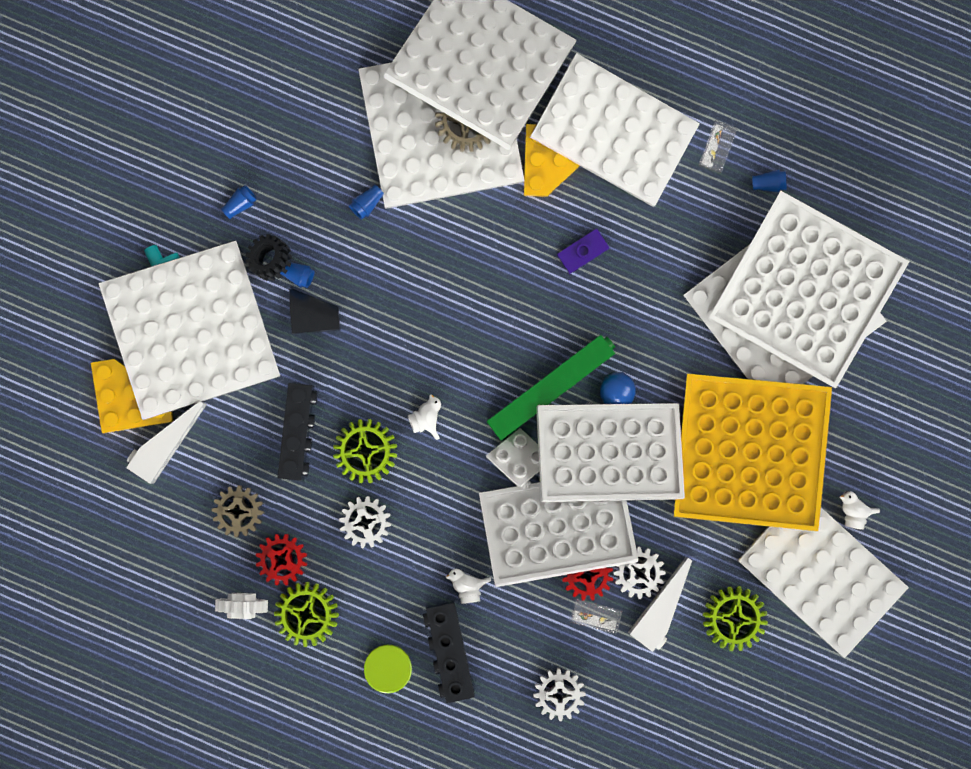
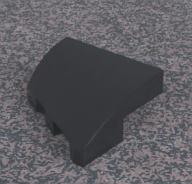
M289 289L292 334L341 331L338 306L295 289Z

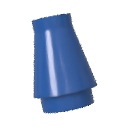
M778 169L758 176H752L753 190L778 193L782 190H787L786 171Z
M246 185L242 188L238 187L221 210L231 219L235 215L254 206L257 197Z
M373 185L370 189L352 199L349 208L360 219L369 217L384 193L378 186Z
M291 262L290 267H285L288 270L286 274L280 273L298 287L308 288L313 281L315 271L310 266Z

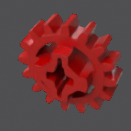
M275 534L274 541L270 537L266 538L267 546L260 544L259 547L263 552L256 553V557L261 558V561L256 563V566H262L263 570L259 574L263 575L266 573L268 575L266 578L267 582L273 578L275 579V585H279L281 580H283L285 585H288L289 578L296 582L298 580L296 574L303 575L305 573L301 566L308 565L307 562L303 561V558L308 556V553L301 552L304 544L296 545L297 537L290 541L289 534H285L283 539L280 538L279 534ZM276 544H286L281 550L272 548ZM294 550L298 558L297 564L293 561L292 552ZM286 553L285 560L287 564L283 563L277 567L279 559L276 556ZM266 556L271 559L272 566L270 569L266 563ZM283 569L291 571L288 575H277Z
M606 567L589 570L595 573L590 576L589 581L584 577H577L584 574V572L567 574L566 577L562 578V582L569 583L565 589L567 591L573 589V597L581 594V600L584 601L586 595H589L593 601L595 599L594 594L597 593L602 597L603 593L601 590L603 588L606 590L610 589L606 583L607 581H613V578L608 576V573L612 572L613 568ZM603 576L602 582L595 588V581L598 577ZM573 582L583 583L586 591L576 587Z

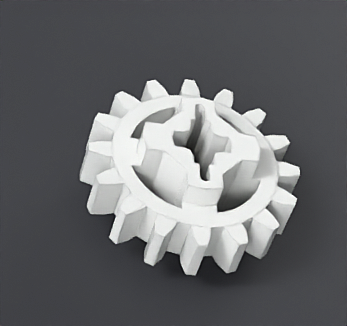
M370 496L366 497L365 502H362L361 498L358 497L356 499L357 504L350 501L348 502L350 509L342 510L346 517L339 518L340 522L345 523V526L340 528V531H347L348 534L344 538H353V546L357 542H361V548H364L366 543H369L372 548L374 547V540L381 543L383 542L381 535L388 536L389 533L385 530V527L391 526L392 523L386 522V518L391 515L390 513L384 514L383 511L386 505L379 507L378 499L371 503ZM366 506L374 508L379 514L373 515L367 512ZM357 509V518L355 521L350 522L351 514ZM364 515L367 519L376 518L375 521L368 525V529L364 525L355 526V524L362 520ZM381 522V528L374 536L373 528L376 523ZM357 529L363 532L365 538L358 537L353 533V530Z
M637 547L638 557L647 559L642 563L634 562L617 565L619 570L613 571V574L619 576L615 584L623 585L620 589L622 593L629 590V597L637 593L638 599H641L642 593L651 597L650 591L652 589L656 592L659 591L656 585L657 583L664 584V581L660 579V575H664L666 572L659 568L664 563L662 561L656 562L659 556L657 553L650 556V549L647 548L642 553L641 547ZM625 565L629 568V576L626 580L623 575ZM631 565L639 569L644 567L643 574L647 581L639 576L634 578L636 573ZM654 566L655 577L652 580L650 578V569ZM636 583H644L647 586L642 589L633 588Z
M255 593L228 594V599L220 598L215 600V611L227 613V618L252 619L255 618V613L268 612V600L256 599Z
M557 668L556 674L548 670L547 678L542 675L540 676L542 684H535L539 692L533 693V696L540 698L535 704L536 707L543 706L541 710L542 715L549 712L550 720L557 715L559 721H562L563 715L572 719V711L577 714L579 713L577 705H584V701L580 697L586 696V693L579 690L584 684L583 682L576 683L578 679L577 674L570 677L569 669L562 674L560 668ZM563 679L569 681L575 689H568L564 685ZM555 681V684L550 689H545L549 682ZM557 689H562L563 693H567L562 696V700H557V697L553 696V694L557 693ZM544 700H551L555 704L556 710L549 707ZM569 700H574L572 705L565 709V704Z

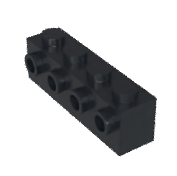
M288 383L277 476L279 479L304 481V476L308 477L309 462H306L307 452L311 453L312 438H309V431L314 428L315 415H312V405H316L318 391H314L315 386Z
M455 601L426 607L427 613L423 614L425 628L430 627L432 636L428 637L430 651H435L437 660L433 661L435 674H440L442 684H438L440 697L446 699V704L474 698L475 693Z

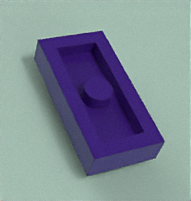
M595 229L559 252L557 256L570 275L610 248L598 229Z

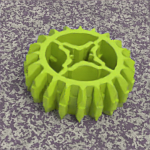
M359 419V427L356 428L354 423L350 422L349 427L351 431L348 432L347 429L342 428L341 431L346 436L344 438L336 436V439L342 443L341 446L333 445L334 449H340V454H334L333 458L342 459L336 466L339 468L345 465L346 468L342 471V474L346 475L351 471L352 474L349 478L351 481L355 479L356 475H359V483H363L364 476H367L368 483H372V475L374 474L378 480L382 479L379 473L381 470L386 475L389 474V470L385 468L387 464L394 467L395 463L389 461V458H397V454L390 453V449L397 448V444H389V441L395 437L390 435L386 438L385 434L389 429L385 427L382 431H379L381 427L380 422H377L373 428L371 427V419L367 420V426H363L362 419ZM366 431L378 435L384 444L371 445L368 442ZM359 433L358 447L346 451L348 441L352 436ZM364 443L367 448L378 449L369 454L370 456L367 458V461L364 455L353 454L358 452L360 448L362 449L361 446ZM385 452L382 463L372 470L371 461L373 455ZM359 457L363 462L365 471L354 468L347 458Z
M305 582V589H302L300 583H296V592L293 588L288 587L287 592L290 596L288 597L282 593L280 597L285 602H276L275 605L282 608V610L274 612V616H281L280 620L275 621V625H284L279 630L280 634H283L286 630L289 632L285 640L289 641L292 636L296 637L294 645L297 646L300 639H303V647H307L308 640L311 639L312 645L316 646V637H319L324 642L326 637L323 633L325 632L328 635L333 633L328 626H337V622L332 621L331 618L339 617V613L332 612L331 609L337 608L338 604H329V601L334 596L330 595L327 598L324 596L328 590L327 588L318 592V583L314 585L313 590L310 589V582ZM309 595L304 606L290 605V602L295 597ZM316 598L323 604L326 617L316 612L314 608ZM309 607L313 618L309 617L303 624V615L299 611H305ZM287 611L298 618L297 630L289 623ZM310 622L324 624L320 630L314 633H304L307 624Z
M728 586L727 595L721 589L718 590L719 599L711 595V600L715 602L713 606L709 603L705 604V607L711 609L710 613L703 612L702 614L704 617L710 618L709 621L703 622V626H711L706 631V634L709 636L715 633L711 641L716 643L721 639L719 647L722 649L729 643L728 649L730 651L734 650L735 644H737L739 651H743L744 642L747 647L751 648L752 643L750 639L753 638V640L759 642L760 639L755 634L757 632L765 633L759 626L760 624L767 625L768 622L766 620L760 619V617L767 615V611H759L764 606V603L758 602L755 604L759 596L754 594L749 598L751 593L749 589H746L742 595V588L740 586L736 587L735 593H733L732 587ZM734 599L729 611L718 613L719 608L725 602ZM741 600L746 601L750 605L754 617L743 615ZM737 611L736 614L746 620H740L733 626V622L724 617H730ZM716 620L727 622L729 637L724 636L719 631ZM752 624L751 629L745 635L736 638L741 626Z

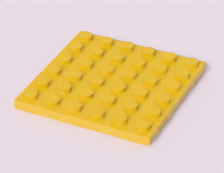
M687 374L681 434L685 498L675 499L674 517L819 531L832 387Z

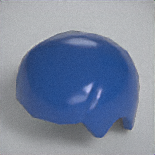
M612 372L603 379L600 386V397L604 404H631L636 394L635 383L631 376L624 372Z

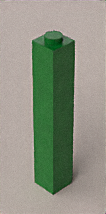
M598 336L487 421L488 425L498 438L503 440L536 415L538 405H549L615 354L613 351L616 348L608 337Z

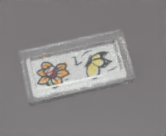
M715 120L698 166L721 174L737 128Z
M576 599L570 622L617 634L622 610Z

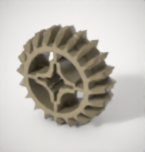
M444 112L435 113V117L441 119V121L435 122V127H443V129L438 131V136L447 135L443 143L447 144L452 140L451 149L454 150L457 144H460V152H464L465 146H469V151L474 152V144H477L478 149L481 150L483 149L482 140L486 144L491 143V140L482 134L468 138L472 128L467 126L466 131H464L465 125ZM447 121H452L453 124L461 127V137L455 135L450 130Z

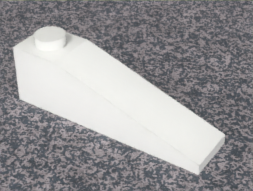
M199 401L141 446L138 451L134 449L127 459L129 464L126 468L148 483L154 484L207 404Z
M688 557L684 558L628 632L652 652L655 648L659 650L667 640L665 635L669 630L692 560Z

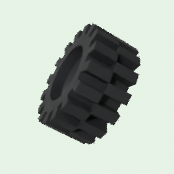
M266 234V237L261 235L259 236L260 241L254 239L252 242L255 245H249L248 249L251 251L246 252L245 255L249 258L245 260L246 264L249 265L248 269L266 281L268 279L274 281L275 277L281 278L280 273L286 274L288 270L285 267L291 266V262L288 261L292 259L291 249L274 235ZM274 250L273 260L269 264L263 265L265 255Z

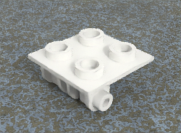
M521 428L486 455L519 488L526 489L531 483L529 480L539 472L538 444Z

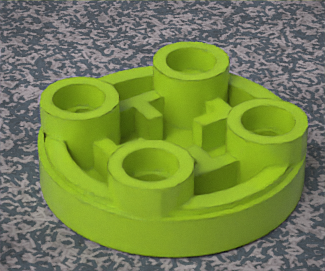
M387 644L375 648L367 656L364 664V675L368 684L373 689L382 693H394L401 690L408 683L412 674V663L408 654L401 647Z

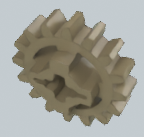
M241 485L237 486L236 491L231 486L228 487V494L223 491L220 492L221 500H214L218 507L212 509V512L217 513L213 521H220L217 528L220 530L225 527V535H229L233 531L236 538L239 537L240 532L244 536H248V529L254 532L257 530L254 524H262L263 521L258 516L265 514V511L259 510V507L264 503L256 501L259 496L258 493L250 495L251 488H247L244 492ZM234 496L233 503L229 506H224L225 502ZM244 497L250 500L253 508L247 506L244 502ZM239 505L241 510L248 511L249 513L241 514L237 518L236 513L228 512V510H233ZM223 515H227L232 520V526L225 521ZM253 517L249 524L242 527L244 519Z

